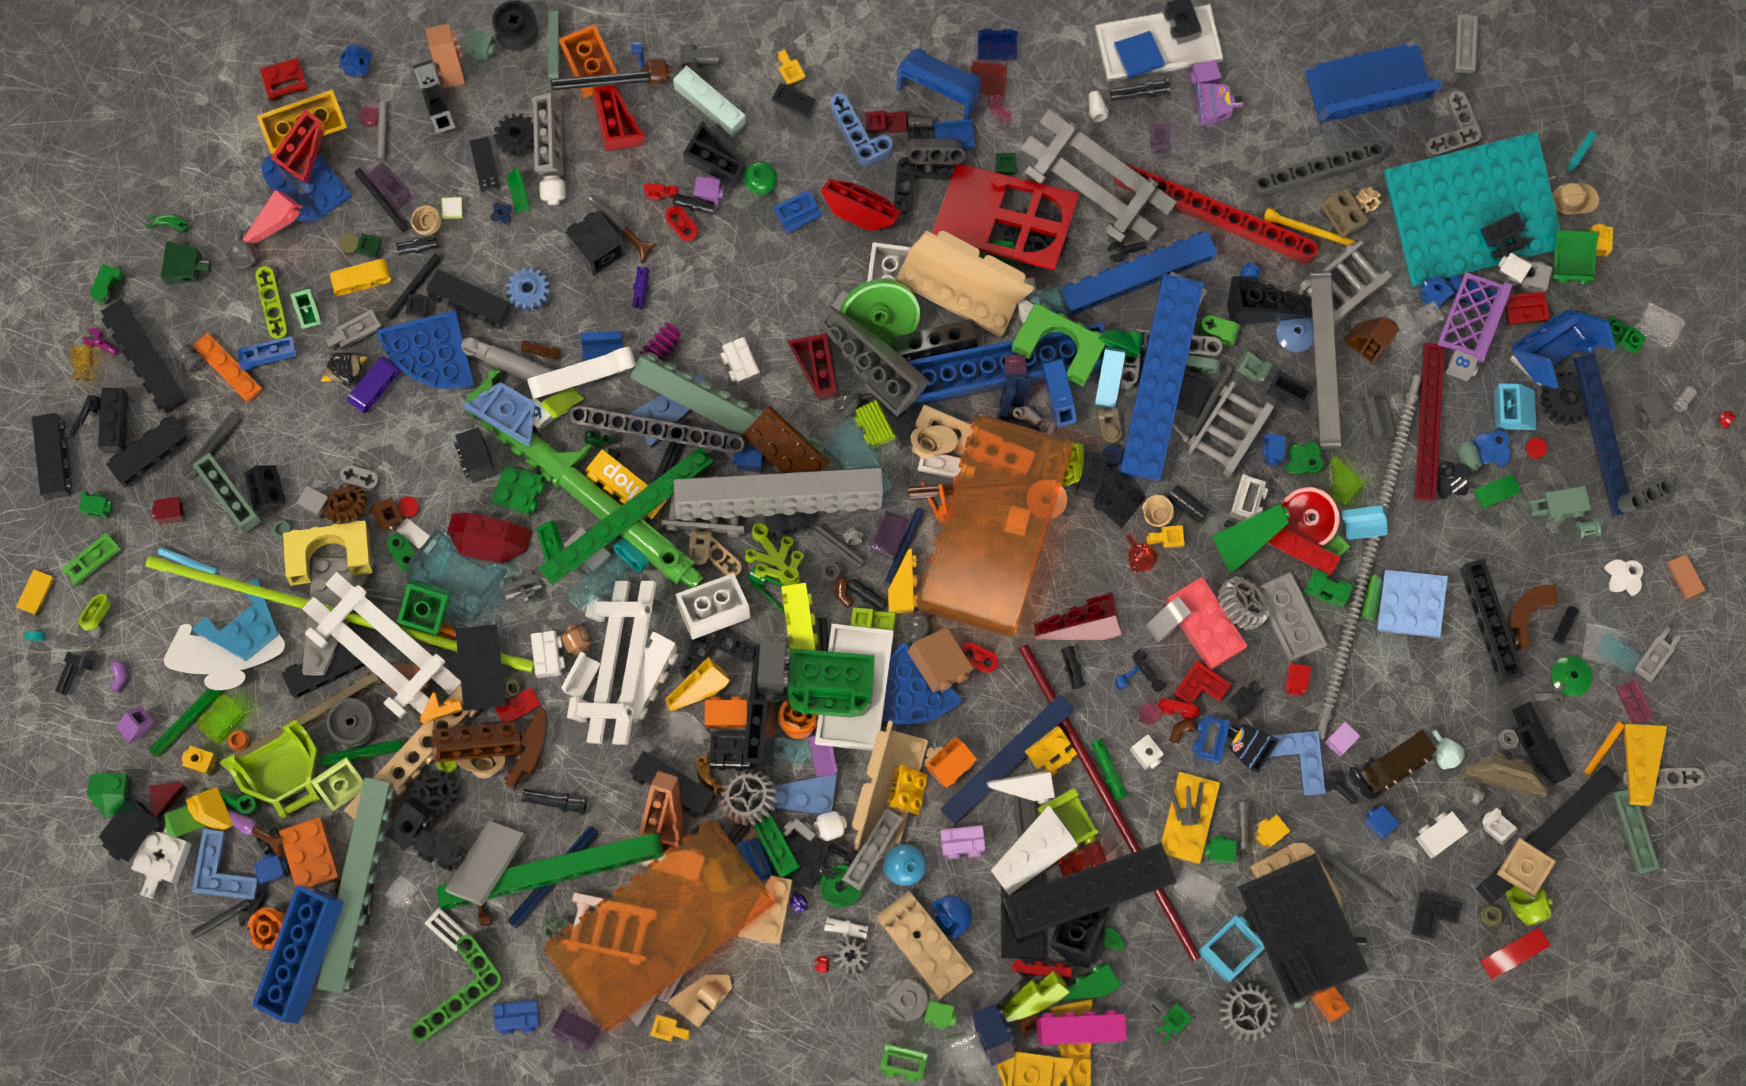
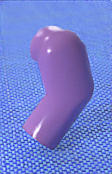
M114 661L111 663L110 668L113 670L115 679L109 688L118 693L128 679V673L123 662Z

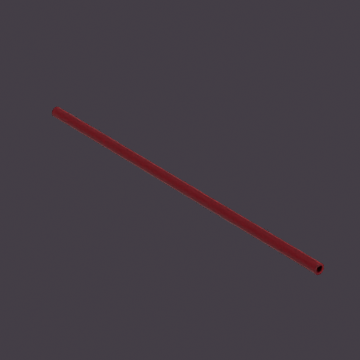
M1026 644L1020 647L1019 651L1047 702L1050 704L1057 696L1031 649ZM1067 717L1060 725L1072 747L1077 752V756L1131 853L1142 850ZM1164 889L1153 891L1190 960L1193 962L1201 958Z

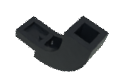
M432 60L413 65L436 134L455 128Z

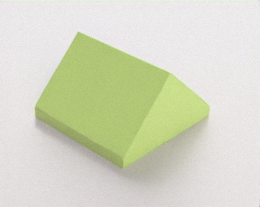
M347 757L311 780L313 786L332 811H335L356 797L362 791L364 782L353 763Z

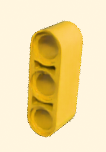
M379 259L334 271L330 274L334 294L340 296L386 284L391 281L387 261Z

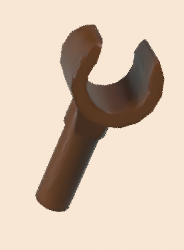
M477 904L479 910L478 921L482 926H490L491 913H484L483 905Z

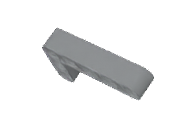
M1127 330V332H1137L1143 335L1142 353L1146 349L1150 330ZM1192 335L1191 344H1194L1197 349H1189L1188 355L1217 359L1222 350V343L1215 337ZM1214 346L1217 351L1210 352L1207 347ZM1140 356L1133 357L1135 360L1133 363L1127 362L1124 357L1119 384L1123 390H1131L1135 387L1139 375ZM1131 376L1133 381L1126 382L1123 377Z

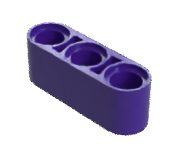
M382 356L352 390L347 398V402L363 414L368 412L398 376L400 368Z

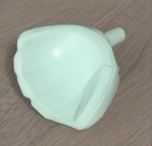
M1437 730L1432 731V734L1438 741L1436 745L1437 751L1434 754L1439 767L1446 770L1461 764L1465 757V749L1451 739H1442Z

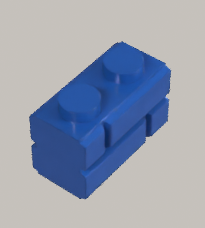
M531 1000L494 1004L495 1030L501 1031V1035L514 1034L515 1029H522V1033L535 1032V1028L540 1027L539 1002Z

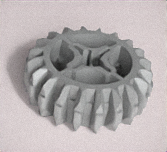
M1235 576L1229 581L1227 580L1218 591L1219 606L1223 608L1222 612L1226 613L1227 618L1232 620V624L1236 623L1239 628L1243 627L1245 630H1253L1267 620L1270 608L1267 606L1268 601L1264 598L1265 594L1261 593L1260 588L1258 589L1255 583H1250L1248 578L1244 579L1242 576L1239 578Z
M743 769L742 775L735 772L736 778L734 780L729 778L730 785H724L727 791L721 793V796L725 798L721 801V804L725 806L723 808L726 814L729 813L728 817L731 820L734 819L737 824L742 822L744 826H747L749 822L752 825H756L757 819L763 822L764 815L770 817L769 809L775 810L772 803H776L777 799L773 796L778 793L776 789H773L775 787L774 782L770 781L768 775L764 776L762 771L756 773L754 769H751L748 773L747 770ZM751 783L761 784L763 790L754 789ZM751 793L752 797L747 801L746 799L749 798L748 796ZM735 805H745L748 812L738 811Z
M1248 983L1245 990L1244 985L1239 984V992L1235 987H1232L1231 992L1233 995L1228 992L1225 993V997L1229 1001L1221 1000L1220 1002L1226 1006V1008L1219 1009V1012L1226 1014V1016L1220 1017V1021L1227 1020L1228 1022L1223 1028H1232L1229 1031L1230 1036L1238 1032L1237 1040H1240L1242 1035H1244V1041L1248 1042L1251 1035L1252 1040L1257 1041V1033L1261 1038H1264L1265 1033L1263 1030L1268 1033L1272 1031L1268 1024H1276L1270 1017L1277 1016L1276 1012H1271V1009L1277 1006L1276 1004L1269 1005V1001L1273 1000V997L1270 996L1267 999L1264 997L1268 992L1266 989L1260 994L1259 985H1256L1254 990H1252V984ZM1242 995H1251L1257 998L1259 1002L1254 1005L1249 1004L1246 999H1243ZM1237 1000L1239 1014L1233 1018L1231 1012L1232 1005ZM1256 1007L1251 1014L1253 1015L1252 1017L1244 1016L1240 1018L1244 1014L1243 1012H1245L1244 1008L1252 1009ZM1264 1007L1265 1016L1260 1025L1257 1012ZM1245 1020L1255 1030H1245L1239 1027L1237 1023Z

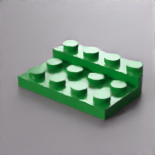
M791 649L787 693L791 708L804 714L839 717L863 716L869 708L872 698L874 655Z

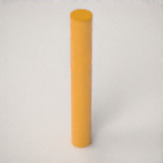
M1617 722L1583 771L1586 775L1591 776L1625 727L1622 723Z

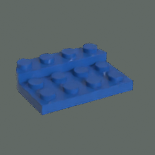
M319 152L309 184H306L273 161L271 154L261 164L262 175L272 191L285 192L302 206L298 217L295 219L296 221L316 222L352 197Z

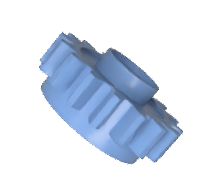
M523 267L522 273L514 271L515 277L509 276L511 283L506 284L508 289L506 295L510 297V303H515L516 309L523 308L524 312L527 309H531L533 312L536 307L542 308L541 304L543 302L547 303L546 296L550 295V290H548L550 284L546 282V275L541 276L539 269L534 273L532 267H530L529 271H526ZM527 287L533 288L532 291L528 293L524 292V289Z

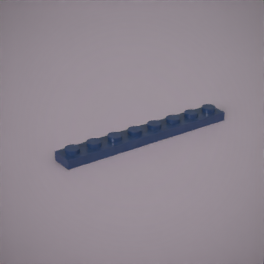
M1595 353L1573 358L1611 513L1612 516L1625 514L1618 507V499L1621 495L1629 492L1596 356Z

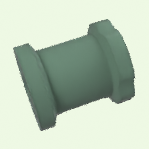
M1593 518L1592 521L1575 522V530L1579 539H1583L1584 536L1601 535V525L1598 518Z

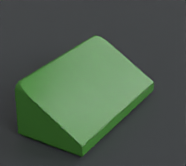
M1373 575L1369 579L1361 618L1371 621L1377 620L1383 590V581L1377 575Z
M188 805L164 814L166 832L173 837H178L206 826L194 820L188 810Z

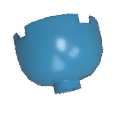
M900 843L891 847L886 853L883 870L891 882L900 886H911L918 883L924 876L926 859L917 847Z

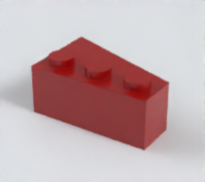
M615 86L594 87L592 99L604 151L643 146L645 134L639 129L635 118L629 113L625 102Z
M305 109L271 159L306 184H309L327 124Z

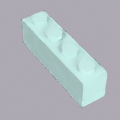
M688 66L673 79L674 89L732 138L746 125L745 114Z

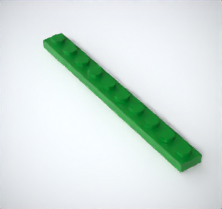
M699 447L540 566L539 571L553 586L674 495L673 480L696 478L711 467L714 461Z

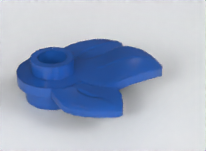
M1496 430L1491 434L1481 433L1475 437L1473 442L1475 446L1480 448L1479 456L1482 465L1495 460L1496 464L1503 468L1508 463L1510 451L1507 447L1509 436L1506 432ZM1497 436L1502 437L1503 441L1501 444L1495 442Z

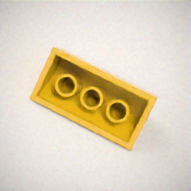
M333 89L257 116L271 154L276 151L305 109L327 124L323 136L347 128Z

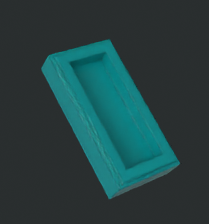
M1593 131L1588 133L1567 165V170L1571 172L1575 170L1596 138V133Z

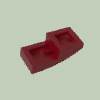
M885 110L865 112L867 132H907L908 115L906 111L886 113Z

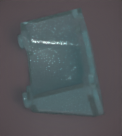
M436 529L409 561L406 581L409 583L415 579L453 591L448 610L469 622H475L505 577L507 569L501 564L493 562L489 563L485 568L470 558L461 556L459 552L452 549L453 542L450 535Z

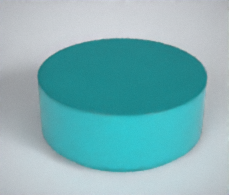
M25 631L24 639L28 641H45L46 632Z

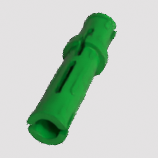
M1103 739L1092 742L1090 745L1095 752L1106 777L1105 782L1110 786L1115 800L1119 801L1126 798L1128 794L1121 782V774L1117 773Z

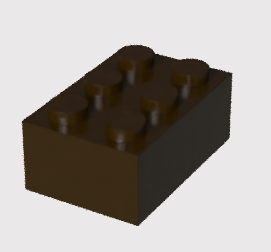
M1422 729L1363 770L1361 774L1375 793L1381 789L1386 792L1432 760V754L1437 751V748Z

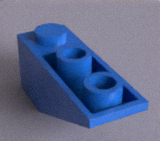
M1058 359L1043 363L1052 420L1057 427L1077 423L1075 406L1063 360Z

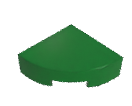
M1105 926L1103 948L1124 950V941L1118 932L1111 927Z

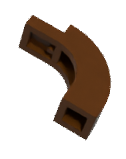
M1556 584L1535 587L1521 596L1512 606L1507 617V626L1509 631H1515L1512 639L1517 651H1526L1530 647L1528 618L1530 614L1536 610L1554 609L1558 605Z

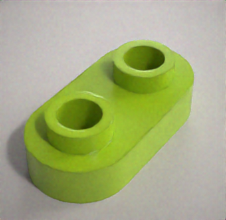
M105 594L94 596L79 616L78 623L83 630L97 628L109 610L111 601Z

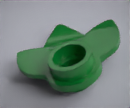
M1311 440L1306 447L1302 444H1292L1289 446V454L1293 460L1285 465V469L1294 475H1302L1306 472L1308 474H1317L1322 470L1321 449L1317 443ZM1312 461L1316 462L1314 466L1309 465V463Z

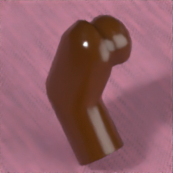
M841 577L835 581L834 595L848 608L854 601L846 594V589L849 585L848 578Z
M1186 718L1176 723L1169 741L1179 744L1182 733L1187 731L1194 732L1196 730V722Z

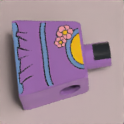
M1197 83L1195 96L1200 126L1231 118L1233 107H1242V95L1231 96L1228 85Z

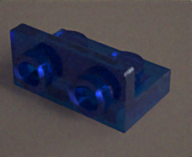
M985 28L979 30L977 37V60H1017L1018 31L1009 28L1002 30Z

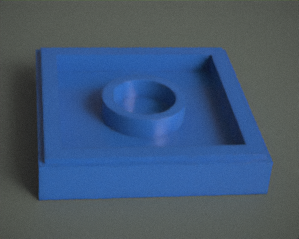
M1151 30L1114 42V48L1128 79L1165 67L1164 59Z

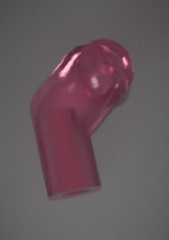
M992 95L988 103L992 114L1009 121L1012 112L1003 109L999 95Z

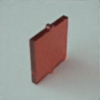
M972 61L971 74L980 77L982 82L981 94L1003 97L1004 84L1007 82L1005 78L1007 65Z

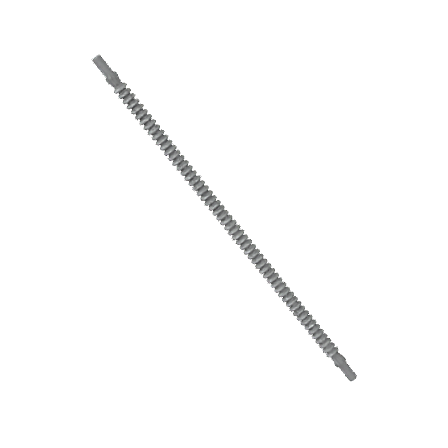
M1419 375L1413 376L1410 391L1406 394V404L1403 405L1405 409L1402 410L1403 415L1400 416L1402 420L1399 421L1400 426L1397 427L1399 431L1396 432L1397 437L1394 438L1396 442L1393 445L1395 447L1391 449L1393 451L1390 454L1392 458L1388 460L1390 464H1387L1389 469L1386 470L1387 475H1384L1386 480H1383L1384 485L1381 486L1383 491H1380L1381 496L1378 497L1380 502H1377V506L1383 505L1385 510L1389 507L1387 503L1391 501L1389 499L1392 496L1390 492L1393 491L1392 486H1395L1393 481L1396 480L1395 475H1398L1396 470L1399 469L1398 465L1401 464L1399 459H1402L1401 454L1404 453L1402 448H1405V445L1403 443L1407 442L1405 437H1408V434L1406 432L1410 431L1408 427L1411 426V423L1409 421L1413 420L1411 416L1414 415V412L1412 411L1415 410L1414 404L1419 397L1417 392L1422 378ZM1378 536L1369 537V540L1366 541L1368 546H1365V549L1367 551L1363 552L1365 557L1362 560L1364 562L1360 563L1362 568L1359 571L1361 573L1357 575L1359 579L1356 580V583L1358 584L1354 586L1356 590L1353 591V594L1355 595L1351 597L1353 601L1350 602L1351 607L1348 608L1350 613H1347L1348 618L1345 619L1347 624H1344L1345 629L1342 630L1344 635H1341L1342 641H1339L1341 646L1338 647L1339 652L1336 653L1338 657L1335 658L1336 663L1333 664L1335 669H1332L1333 674L1330 675L1332 680L1328 681L1330 686H1327L1329 691L1325 692L1327 697L1324 700L1326 702L1322 704L1324 709L1319 715V718H1321L1318 727L1320 740H1324L1328 723L1332 720V709L1335 708L1333 704L1337 702L1335 697H1338L1336 692L1340 691L1338 686H1341V683L1339 681L1343 680L1341 675L1344 672L1342 670L1346 668L1344 664L1347 663V660L1345 659L1349 657L1347 652H1350V649L1348 647L1352 646L1350 641H1353V638L1351 636L1355 635L1353 630L1356 627L1354 625L1358 624L1356 619L1359 618V615L1357 614L1361 612L1359 608L1362 607L1361 602L1364 601L1362 596H1365L1364 591L1367 590L1365 585H1368L1367 580L1370 579L1368 574H1371L1370 569L1373 568L1371 563H1374L1373 558L1376 557L1374 552H1377V549L1375 547L1379 546L1377 541H1380V538Z

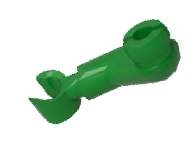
M174 214L161 215L159 217L145 215L146 218L153 219V223L151 225L143 223L147 228H152L155 224H159V226L169 225L178 232H185L188 229V223Z

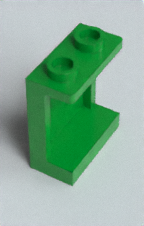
M1556 230L1553 279H1557L1559 283H1569V279L1577 280L1579 284H1590V281H1594L1598 231Z

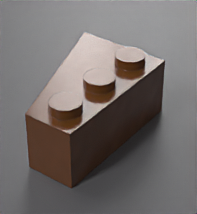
M1380 317L1356 323L1342 341L1371 364L1375 365L1389 348L1400 328H1398V325L1393 320Z

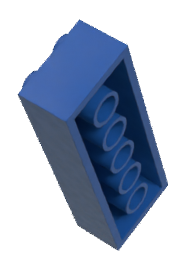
M296 886L252 1007L281 1022H300L344 901L312 886Z

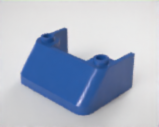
M922 49L911 50L897 69V90H901L907 78L965 105L964 120L970 118L981 97L982 82L980 77L975 74H968L928 55Z
M1565 310L1514 343L1511 348L1514 357L1534 382L1556 389L1559 386L1553 369L1555 364L1576 350L1590 353L1598 346L1614 350L1616 346L1608 320L1575 310Z

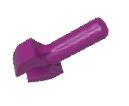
M97 328L87 329L89 333L95 336L96 340H88L82 335L84 344L91 350L93 347L99 346L113 356L118 354L119 350L102 339L104 333Z

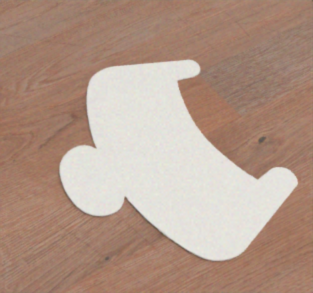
M184 624L180 626L164 657V663L166 667L179 672L209 674L204 680L208 688L227 690L239 686L245 680V673L240 670L259 665L278 656L284 650L285 643L279 634L249 660L244 661L202 636L190 635L192 626Z

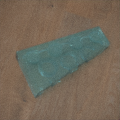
M851 416L821 444L825 446L824 449L845 470L881 468L882 498L893 489V485L875 459L873 452L867 446Z

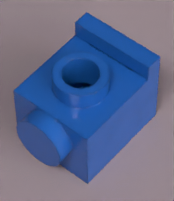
M1265 434L1262 439V457H1265L1267 466H1278L1284 460L1285 436Z

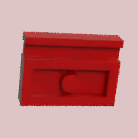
M1545 292L1510 295L1505 307L1508 326L1549 321L1548 307L1544 296Z

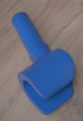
M632 42L631 53L638 54L637 57L641 70V67H644L643 47L639 42Z
M1137 666L1130 672L1120 675L1115 680L1118 690L1129 686L1127 679L1139 671Z

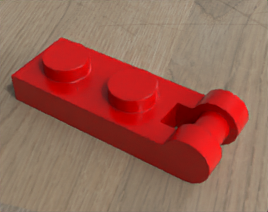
M1015 960L1011 965V971L1014 974L1018 972L1021 975L1047 977L1054 971L1061 978L1070 979L1072 968H1067V964L1054 963V967L1046 966L1045 962L1034 961L1033 965H1027L1022 960Z

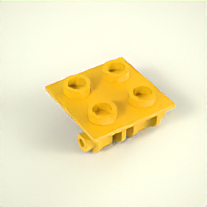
M903 764L901 766L897 765L896 769L893 770L892 780L894 781H891V784L896 785V788L890 787V790L894 792H889L888 807H898L919 816L927 783V774Z

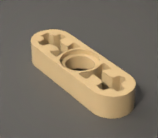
M712 537V547L710 548L708 560L724 575L727 576L734 573L736 578L739 577L742 572L741 563ZM721 550L724 553L723 558L714 560L712 558L713 551ZM727 557L730 558L727 561L731 566L737 565V572H728L729 567L724 563Z

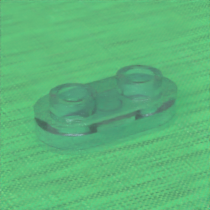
M775 738V747L781 746L783 750L777 753L774 748V759L802 764L809 758V748L806 744L784 738ZM797 750H801L803 752V755L801 757H797L795 755V752Z

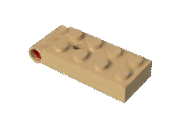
M909 890L875 916L939 1000L973 973V970ZM913 932H920L921 937L919 939L914 938Z

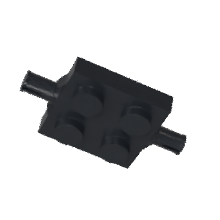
M792 834L790 835L787 843L800 867L783 878L790 879L792 882L812 890L822 875L831 879L835 878L836 871L826 868V860L830 853L829 849ZM775 869L774 874L779 876L777 870Z

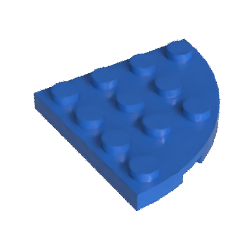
M455 310L376 330L382 347L390 360L413 380L439 389L459 390L475 387L468 357L461 348L463 337Z
M905 642L890 657L882 717L883 723H888V721H893V725L926 723L947 714L963 702L951 688L945 691L938 690L934 693L932 692L908 653L910 647Z

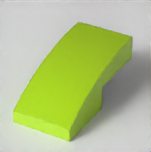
M853 608L851 626L894 631L897 615L890 612H878L873 609Z

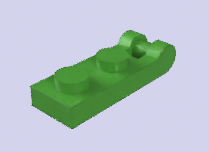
M106 532L66 564L62 571L65 575H69L73 585L77 586L121 549ZM80 566L82 570L77 573L75 569Z

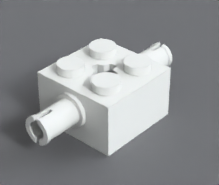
M166 826L164 832L161 831L159 833L153 830L139 847L131 868L136 872L145 874L147 877L140 895L153 899L159 881L164 880L178 884L192 846L191 843L167 834ZM160 854H164V855H165L164 859H163V858H160V859H159V855H160Z

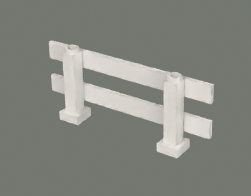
M337 572L325 585L337 594L342 601L332 611H329L313 597L303 608L319 624L315 630L310 627L305 632L306 636L323 649L328 644L325 639L331 634L397 692L398 695L393 700L389 697L384 704L400 719L406 714L404 708L408 703L421 715L423 714L430 699L420 690L431 678L450 695L461 684V681L443 666L445 661L439 655L431 656L365 597L367 592L359 585L353 587ZM353 609L420 668V671L410 681L342 622Z
M615 581L612 602H607L595 596H589L585 617L598 622H605V617H609L594 703H590L577 697H570L567 718L586 723L587 718H591L587 743L602 744L606 718L616 719L612 744L628 745L656 588L655 581H641L637 602H627L630 581ZM635 617L619 704H609L624 618Z

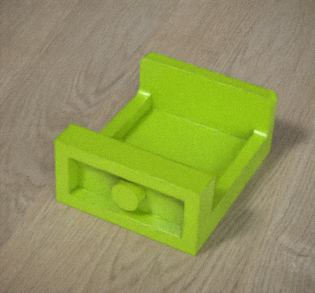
M1075 788L1037 808L1036 811L1040 816L1050 806L1077 845L1082 843L1088 845L1097 840L1095 836L1099 834V831L1095 829L1079 801ZM1075 847L1073 850L1067 853V855H1070L1077 851L1078 847Z

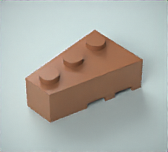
M449 23L426 28L430 51L434 64L437 67V74L440 78L442 89L465 84L460 58H463L455 30L450 29Z
M658 771L650 787L639 835L644 836L658 833L662 843L679 848L685 835L678 777Z

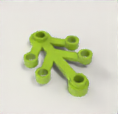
M762 523L755 524L751 535L756 542L762 544L769 555L759 553L754 549H748L745 553V560L749 563L756 561L777 566L779 569H772L760 563L755 567V575L760 578L766 575L778 578L785 586L798 584L800 575L797 568L803 562V553L794 551L791 555L790 566L787 567L785 564L788 551L793 548L794 540L788 536L783 537L778 554L768 539V527Z

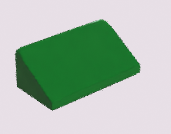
M515 167L506 180L516 213L529 211L531 207L520 169Z

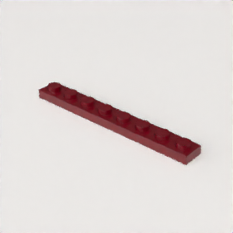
M1433 343L1423 344L1414 500L1429 502L1436 501L1445 347Z

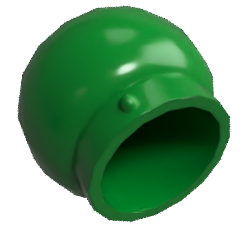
M764 161L755 162L746 169L744 183L753 194L764 196L775 188L777 173L769 163Z

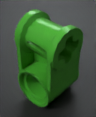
M1209 315L1200 324L1199 333L1201 336L1218 338L1223 345L1234 346L1240 325L1233 321Z

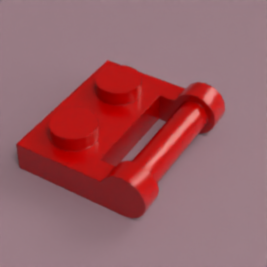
M298 58L260 69L269 101L300 90L302 92L308 90ZM296 80L299 81L298 83L288 85L282 88H278L275 90L272 89L273 87L290 83Z

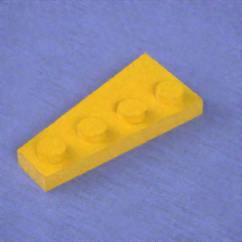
M1092 999L1051 1007L1050 1012L1055 1013V1017H1063V1013L1073 1012L1076 1013V1016H1084V1012H1091ZM1091 1044L1058 1045L1060 1058L1075 1060L1074 1065L1065 1077L1066 1086H1091Z

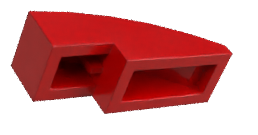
M1538 927L1482 959L1480 963L1492 980L1551 945Z

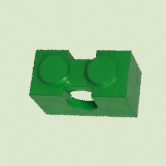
M1315 569L1310 575L1303 593L1342 609L1347 602L1353 585L1342 580L1334 582L1327 579L1328 574ZM1321 591L1329 593L1332 597L1323 595Z

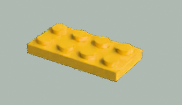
M1179 772L1174 793L1181 812L1182 808L1187 807L1186 787L1190 786L1191 804L1196 809L1199 783H1203L1200 819H1198L1197 825L1182 826L1181 821H1177V814L1171 800L1161 843L1166 856L1200 864L1220 783Z

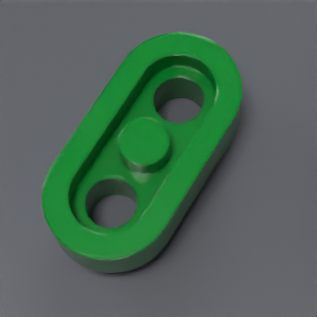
M402 534L391 535L387 540V548L402 571L413 572L418 567V557L405 536ZM400 541L401 543L399 546L395 547L394 542ZM405 558H411L408 564L404 563Z

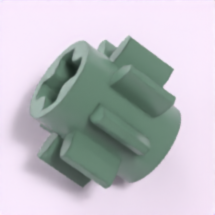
M554 915L544 922L545 927L543 931L547 939H555L559 943L569 936L570 925L565 918L561 917L558 919V916Z

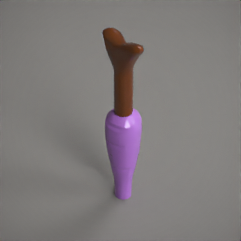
M226 808L234 827L245 835L254 834L267 842L278 856L282 855V836L274 837L260 829L258 823L251 817Z

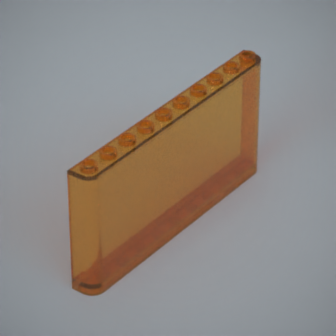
M979 414L978 417H974L972 420L971 429H973L971 437H967L965 448H967L966 455L961 456L959 462L960 474L954 478L952 487H955L953 495L948 497L946 506L949 509L947 515L943 514L940 526H943L941 534L936 535L934 545L937 547L935 553H931L928 565H930V569L923 576L922 585H924L922 593H918L916 604L919 605V611L1014 639L1073 450L1074 441Z
M707 819L698 826L699 832L695 835L690 832L681 839L683 842L678 848L672 846L664 852L666 855L661 861L655 859L647 865L649 870L643 875L641 872H638L630 878L632 883L626 888L624 885H621L613 891L615 896L609 901L607 898H604L596 904L598 909L592 914L590 911H587L578 919L581 922L575 927L572 924L561 931L564 935L558 940L553 937L544 944L546 946V949L543 950L605 1033L777 902L715 819L712 822Z

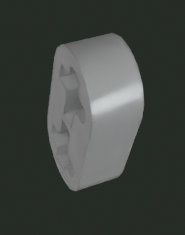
M348 465L342 468L340 472L343 482L350 484L352 487L357 485L358 488L374 491L379 486V478L372 471ZM353 471V474L358 478L351 477L348 480L346 473L350 474ZM372 477L374 483H370L369 486L362 480V478L370 479Z

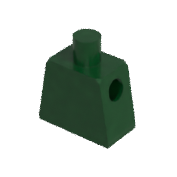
M166 241L161 279L165 284L198 282L200 272L210 273L211 261L202 260V255L198 249Z

